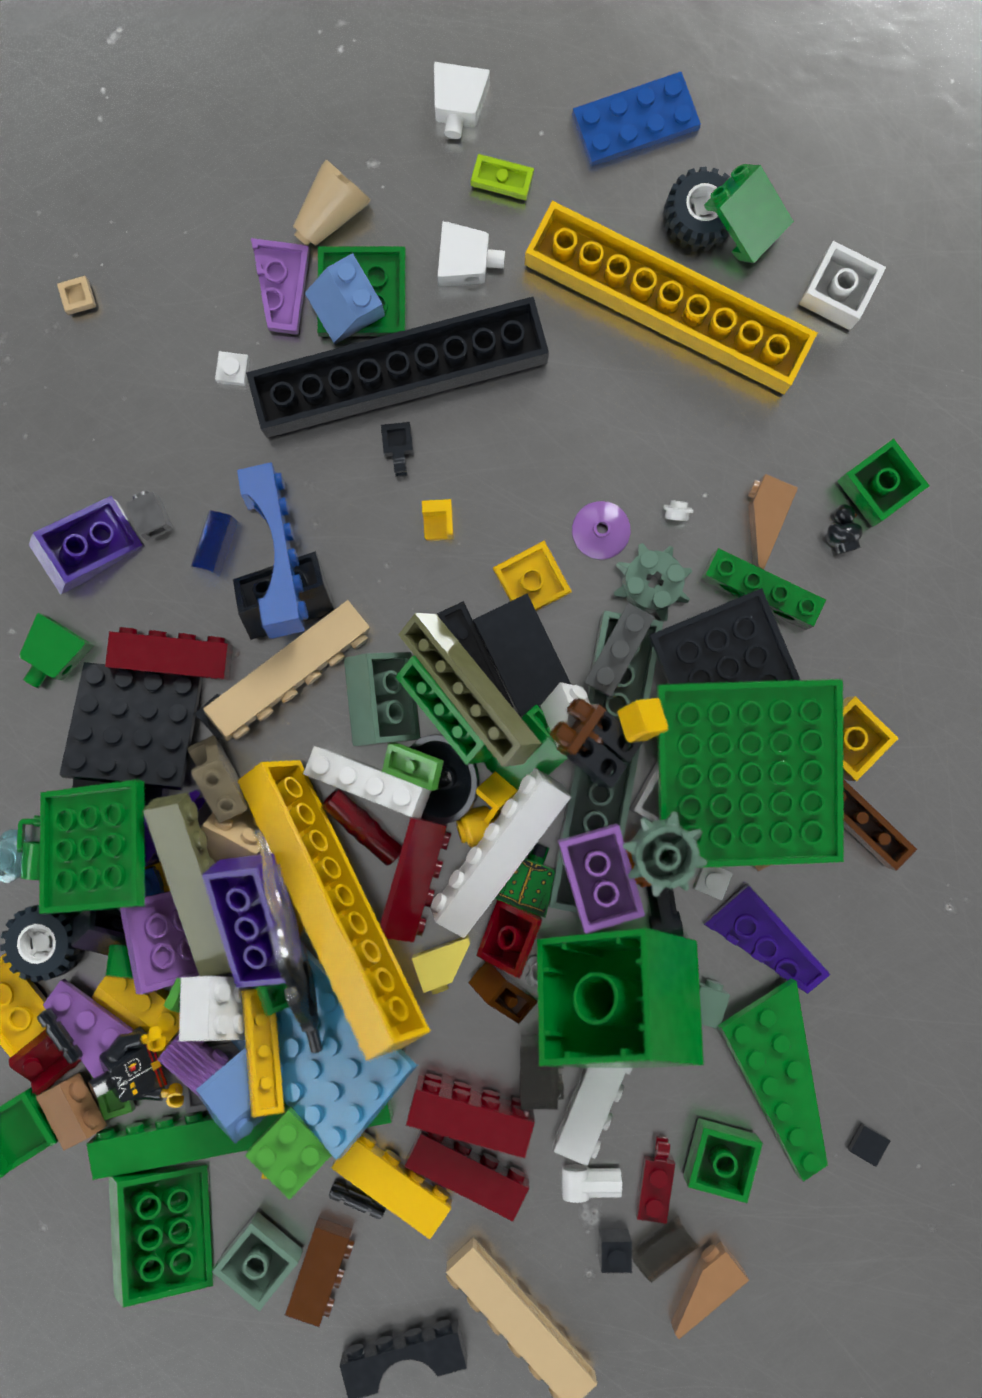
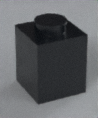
M598 1229L601 1273H632V1240L629 1230Z

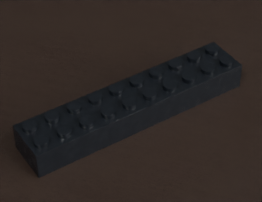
M532 296L246 372L260 428L266 438L547 364L549 350L535 299Z

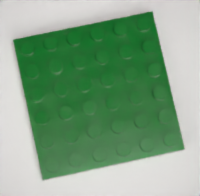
M843 679L657 684V698L660 700L668 725L667 731L658 735L659 820H666L672 812H676L679 825L686 832L698 829L702 831V834L696 841V845L699 850V856L707 860V865L696 868L844 862ZM667 849L661 851L660 856L663 859L668 857Z

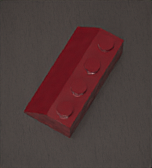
M410 818L380 923L386 939L414 943L416 935L422 937L427 919L422 918L424 907H431L435 890L430 889L433 878L439 879L443 861L438 860L441 849L447 850L451 833L446 832L448 825L438 824L422 818Z

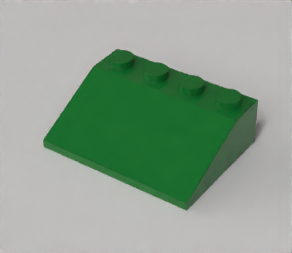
M207 1164L164 1166L109 1177L114 1297L122 1308L213 1286Z

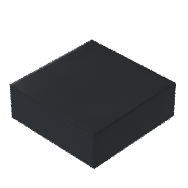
M862 1123L848 1150L877 1167L890 1140Z

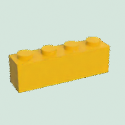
M363 1132L341 1159H334L331 1169L425 1237L431 1239L451 1210L452 1199L449 1198L450 1194L439 1185L432 1186L425 1181L424 1176L404 1167L400 1163L401 1159L397 1154L388 1149L386 1151L382 1150L376 1145L377 1142L372 1136Z

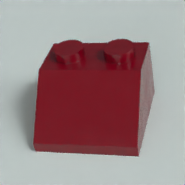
M497 900L476 956L520 979L540 929L542 917Z

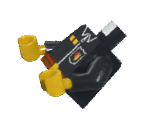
M141 1026L131 1033L120 1034L110 1047L100 1054L99 1061L104 1073L88 1081L96 1098L111 1090L117 1099L123 1103L132 1100L162 1101L163 1098H166L167 1105L172 1108H179L183 1105V1087L180 1083H173L168 1089H165V1085L168 1083L161 1063L157 1060V1052L165 1048L166 1037L161 1036L162 1030L159 1027L154 1026L150 1028L148 1034Z

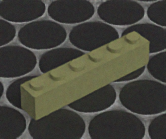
M415 613L398 634L502 767L523 765L542 743L438 615Z
M188 792L154 799L143 812L199 976L231 972L230 965L202 874L214 865L215 861L209 856L207 837L205 832L200 829L197 820L198 811L196 804L191 802Z

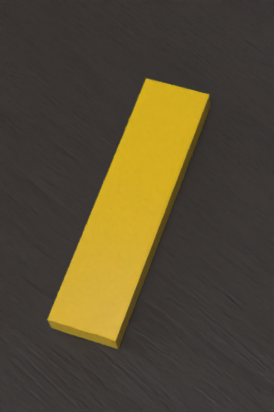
M257 989L241 990L251 1117L284 1113L276 1013L270 1016L265 1015Z

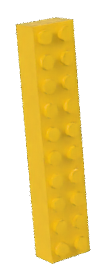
M553 200L525 252V266L783 395L791 387L818 332Z
M301 761L260 762L237 780L255 818V823L263 835L268 851L274 853L280 877L289 891L293 905L301 917L306 933L314 945L319 961L327 973L332 989L340 1001L345 1017L358 1040L360 1049L368 1061L408 1046L431 1031L326 812L321 807L322 804L309 777L303 774L305 769Z

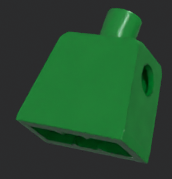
M37 613L19 654L21 659L32 665L23 680L38 689L47 675L62 681L89 653L94 645L49 616Z

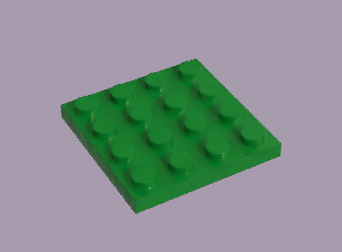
M130 780L40 792L39 914L145 906L144 781Z

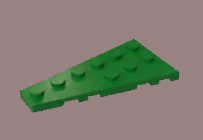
M791 978L717 1026L798 1178L804 1182L827 1167L828 1163L797 981Z

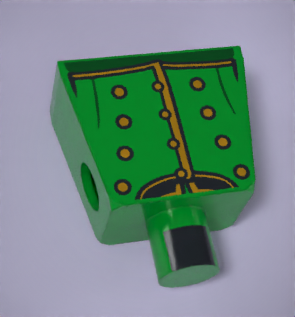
M536 843L495 899L545 918L555 874L553 867L544 864L550 848Z

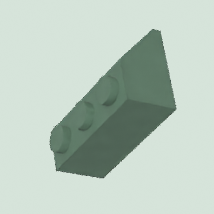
M411 652L365 653L344 658L353 746L420 739L417 703L396 678L400 670L412 657Z

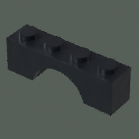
M443 1320L428 1329L414 1328L399 1337L384 1336L370 1345L355 1344L348 1347L342 1352L339 1364L347 1397L363 1398L377 1394L381 1378L387 1369L403 1360L422 1362L430 1367L437 1377L467 1369V1352L459 1321L450 1322L449 1320Z

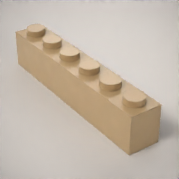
M348 600L206 706L204 708L205 714L227 741L231 738L235 740L240 739L250 730L248 725L256 719L261 722L274 712L272 709L274 705L280 701L286 703L298 693L296 689L303 683L310 685L322 675L320 670L328 664L330 667L335 666L344 659L345 655L343 653L350 647H353L355 650L368 640L366 635L370 630L369 625Z
M474 1237L447 1261L446 1278L456 1290L461 1289L468 1296L467 1301L477 1313L481 1311L488 1318L487 1323L495 1334H502L507 1339L508 1347L517 1358L522 1356L526 1360L532 1375L538 1381L542 1379L545 1381L553 1398H584L597 1385L595 1370Z

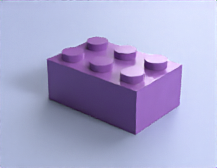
M613 824L557 840L580 922L585 933L645 916L635 878L629 879L627 876L632 868L627 851L622 848L624 840L619 825Z

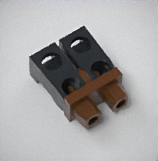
M580 698L573 699L566 711L576 719L572 727L564 721H559L550 732L551 737L559 744L556 749L591 777L590 780L597 786L613 788L627 767L623 762L630 763L644 741L629 743L625 738L621 722L606 712L601 705H590Z

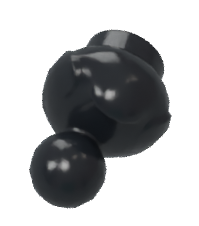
M842 504L837 507L834 513L836 521L842 525L831 524L825 536L828 543L836 548L837 554L861 548L859 539L863 534L861 525L853 523L854 518L857 516L854 508L850 505Z

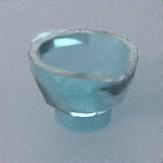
M14 829L4 832L0 837V881L3 883H11L21 877L22 852H17L18 830Z

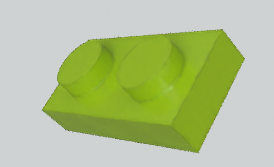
M478 154L471 177V186L527 200L534 168Z

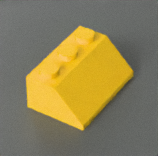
M105 976L92 996L94 1001L134 1030L141 1026L148 1034L150 1028L154 1026L159 1027L162 1030L161 1036L166 1037V1045L162 1051L157 1052L158 1057L179 1034L180 1013L171 1011L163 1006L170 993L168 990L162 988L145 994H136L134 979Z

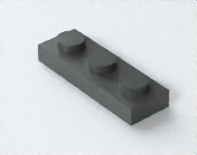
M628 603L584 683L612 697L655 617Z

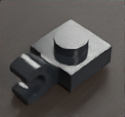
M410 422L381 425L384 456H393L396 477L407 476L405 454H414Z

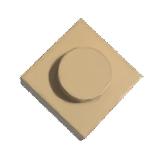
M86 276L57 284L64 310L68 315L96 307L90 283Z

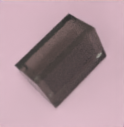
M676 1216L632 1250V1258L646 1279L653 1283L699 1248L700 1244L681 1218Z

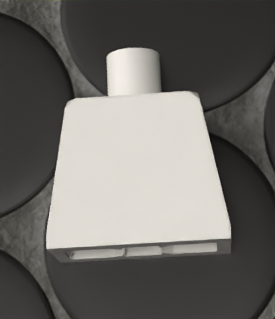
M440 62L434 63L436 121L446 123L445 136L459 139L462 136L463 126L475 127L477 125L489 90L490 70Z
M442 222L438 266L439 287L485 283L487 268L504 269L505 251L488 249L489 234L487 232L449 222Z

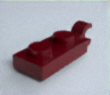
M656 1137L654 1156H644L636 1211L637 1220L667 1224L675 1171L674 1160H668L670 1152L668 1138Z

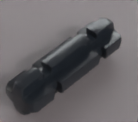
M48 1008L37 1016V1020L43 1028L46 1027V1033L59 1051L64 1052L63 1056L69 1064H73L83 1056V1052L77 1044H73L74 1040L60 1021L57 1022V1016Z
M338 1181L333 1183L329 1192L330 1199L337 1202L342 1200L344 1205L363 1213L370 1212V1216L381 1219L386 1208L376 1200H373L369 1195L352 1187L347 1189L345 1184Z

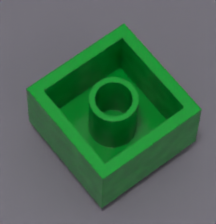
M894 438L837 480L872 527L885 520L930 486Z
M698 1118L683 1174L687 1186L748 1204L763 1143L755 1133Z

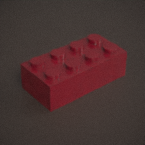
M425 1074V1077L418 1076L406 1126L520 1158H526L535 1124L534 1110L532 1106H529L528 1101L520 1098H512L511 1101L500 1098L499 1093L491 1090H483V1093L471 1090L470 1085L463 1082H454V1085L442 1082L443 1079L434 1074Z

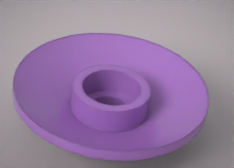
M605 501L592 502L584 506L577 513L572 526L573 540L578 549L590 558L600 560L612 558L618 555L629 541L630 523L628 517L621 508L613 503ZM605 524L608 529L607 532L599 533L597 525Z

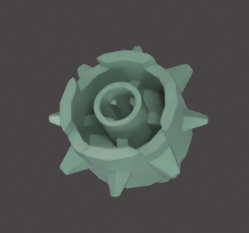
M641 543L638 545V556L632 563L618 562L616 565L624 574L622 586L614 592V596L627 597L628 603L646 613L655 612L663 622L668 620V608L675 601L688 603L690 600L683 592L685 584L684 578L692 573V569L683 568L679 564L678 560L673 557L672 546H669L663 552L658 550L649 551ZM656 577L660 586L649 587L650 581L646 580V578Z
M672 812L666 820H656L653 822L643 817L640 819L642 828L636 833L631 842L623 843L622 848L631 853L635 865L627 876L629 879L643 876L651 884L653 896L658 897L664 887L674 889L680 886L683 890L687 891L689 889L688 881L694 876L695 868L707 865V860L699 856V850L696 845V841L702 834V831L698 829L686 832L679 825L676 812ZM667 849L668 857L663 859L660 856L661 851Z

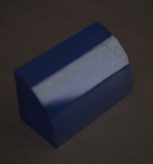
M208 511L190 566L191 568L221 576L238 521L232 515L218 511Z

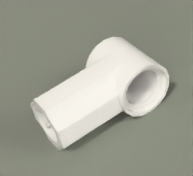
M569 1164L562 1167V1199L564 1201L581 1203L588 1201L589 1198L621 1197L622 1178L620 1168L589 1169L588 1166L581 1164Z

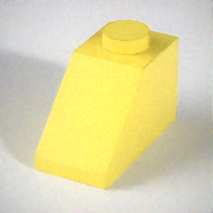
M469 934L465 938L460 937L413 954L412 962L423 993L431 991L432 994H437L449 989L448 984L453 982L470 945L471 939Z

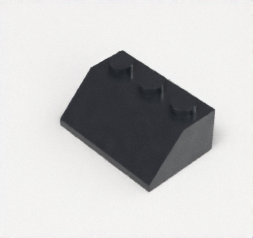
M314 551L298 557L299 566L294 567L295 575H300L303 585V592L299 593L300 601L305 602L308 612V619H304V622L324 617L335 610L318 555ZM274 565L233 579L238 614L250 640L268 636L262 625L258 599L264 598L268 591Z

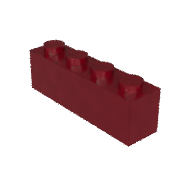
M119 627V632L109 631L105 667L230 681L233 646L225 643V638L208 636L207 641L196 640V635L178 633V638L166 637L167 632L149 630L148 635L137 634L138 629Z
M423 1130L419 1131L404 1166L512 1222L529 1191V1179L519 1169L514 1167L507 1169L499 1165V1161L495 1157L486 1153L481 1156L473 1152L472 1147L463 1141L456 1140V1142H453L445 1136Z

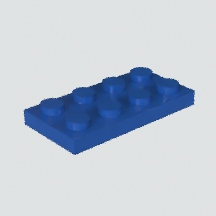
M682 71L575 107L572 110V115L591 167L697 131L701 126Z

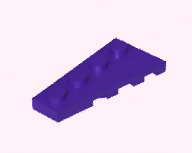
M749 884L744 886L704 921L705 926L715 930L724 936L726 940L735 946H739L751 954L753 958L764 963L786 980L791 978L796 980L797 987L807 994L830 976L829 971Z

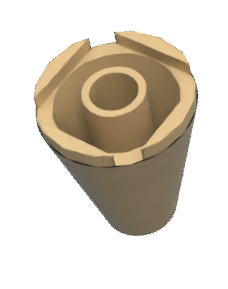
M325 160L295 220L293 227L297 231L294 235L305 245L309 246L310 243H313L317 246L365 208L371 200L334 165Z

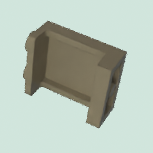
M212 735L190 746L188 752L197 766L192 769V776L218 822H223L247 810L246 800L237 781L239 777L216 736Z

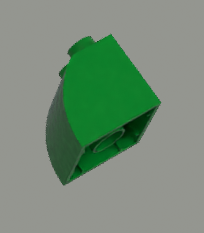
M648 928L537 939L539 1066L574 1068L704 1066L696 940Z

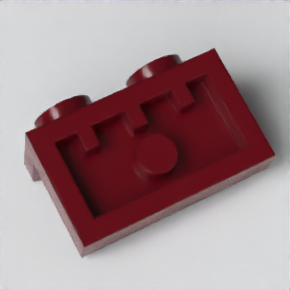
M47 1029L8 1059L9 1067L31 1082L32 1092L37 1096L53 1086L60 1077L70 1069L75 1068L81 1061L79 1059L73 1064H69L63 1056L64 1052L59 1051L46 1033Z

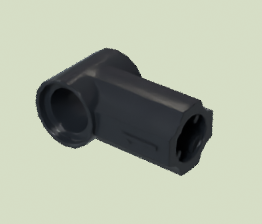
M647 886L646 891L651 914L649 916L650 929L684 937L682 920L679 911L676 910L673 889L664 887L657 897L653 896L652 887Z

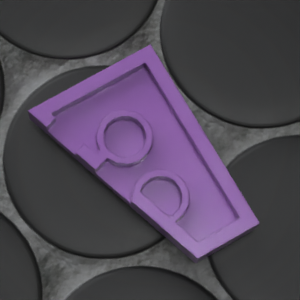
M251 238L267 327L269 331L298 335L310 248L308 245Z
M66 979L59 981L43 1004L45 1009L50 1008L57 1016V1022L60 1021L74 1040L73 1044H77L83 1052L80 1060L93 1078L104 1073L99 1061L100 1054L110 1047L118 1035L131 1033L134 1030Z

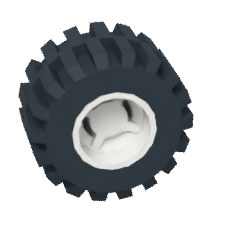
M707 166L700 167L698 172L694 168L690 169L686 176L684 174L679 176L676 184L674 183L671 187L664 206L663 220H667L665 224L666 231L672 230L670 238L674 242L680 239V247L684 249L689 244L692 245L691 251L697 252L700 246H703V252L709 251L712 245L715 248L718 247L723 239L726 240L730 235L717 213L707 211L704 207V204L711 198V193L719 186H722L730 177L726 173L723 176L719 175V169L713 168L711 172L707 171Z
M39 905L29 906L25 910L15 913V919L8 920L5 925L9 930L2 931L1 938L5 939V943L0 944V950L6 951L7 956L3 957L4 962L12 964L9 970L13 974L21 972L19 978L24 980L31 978V982H39L64 975L69 972L68 970L75 968L78 964L76 960L82 958L85 953L79 948L71 947L73 920L77 916H72L73 912L39 914Z

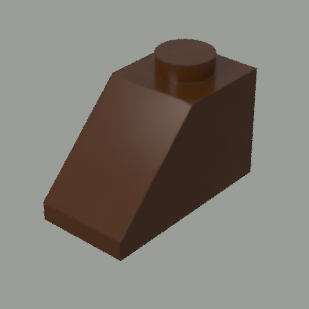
M487 961L468 982L489 1006L518 1024L538 1003L530 993L507 973Z

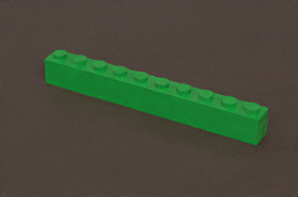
M391 1099L368 1127L392 1123L394 1115ZM284 1102L285 1111L289 1106ZM202 1111L188 1113L184 1115V1119L174 1121L173 1117H164L156 1120L153 1125L144 1126L143 1122L127 1125L125 1130L114 1132V1128L102 1129L86 1144L92 1180L248 1151L251 1145L282 1113L266 1116L247 1136L242 1137L236 1144L214 1122L210 1114L203 1115Z

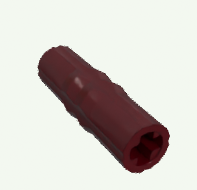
M335 789L324 800L321 807L383 864L389 866L398 858L402 846L341 789Z

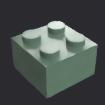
M256 1212L219 1258L212 1273L260 1311L298 1264L303 1249L259 1212Z

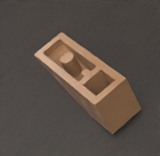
M767 474L759 481L754 480L748 493V497L752 498L748 506L752 564L761 569H764L798 489L796 486Z
M721 1241L716 1246L710 1245L702 1252L701 1258L697 1261L671 1321L674 1333L678 1339L683 1337L749 1281L742 1266Z

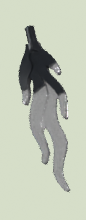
M255 830L254 836L262 856L265 894L277 926L270 928L269 931L278 968L288 987L285 988V995L293 1015L301 1026L302 1032H306L311 1053H317L323 1050L317 1028L319 1026L316 989L304 942L299 940L297 921L282 878L280 865L272 864L267 842L261 831Z

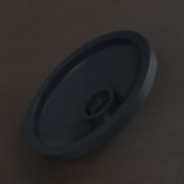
M442 734L429 735L418 739L409 748L444 761L438 788L430 792L421 818L438 824H447L463 818L472 809L478 797L476 789L480 786V778L476 763L466 765ZM448 772L451 775V780L448 778Z

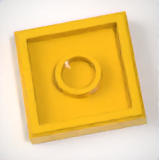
M545 540L493 567L508 599L512 601L528 593L536 611L572 593Z

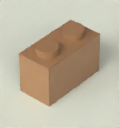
M80 1072L36 1096L63 1151L90 1138L107 1126Z

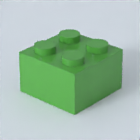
M288 1107L251 1145L245 1155L289 1200L332 1156L292 1107Z

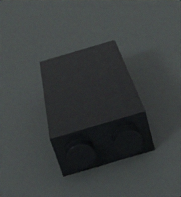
M528 593L473 619L519 716L526 714L536 704L541 708V704L560 682L571 685Z

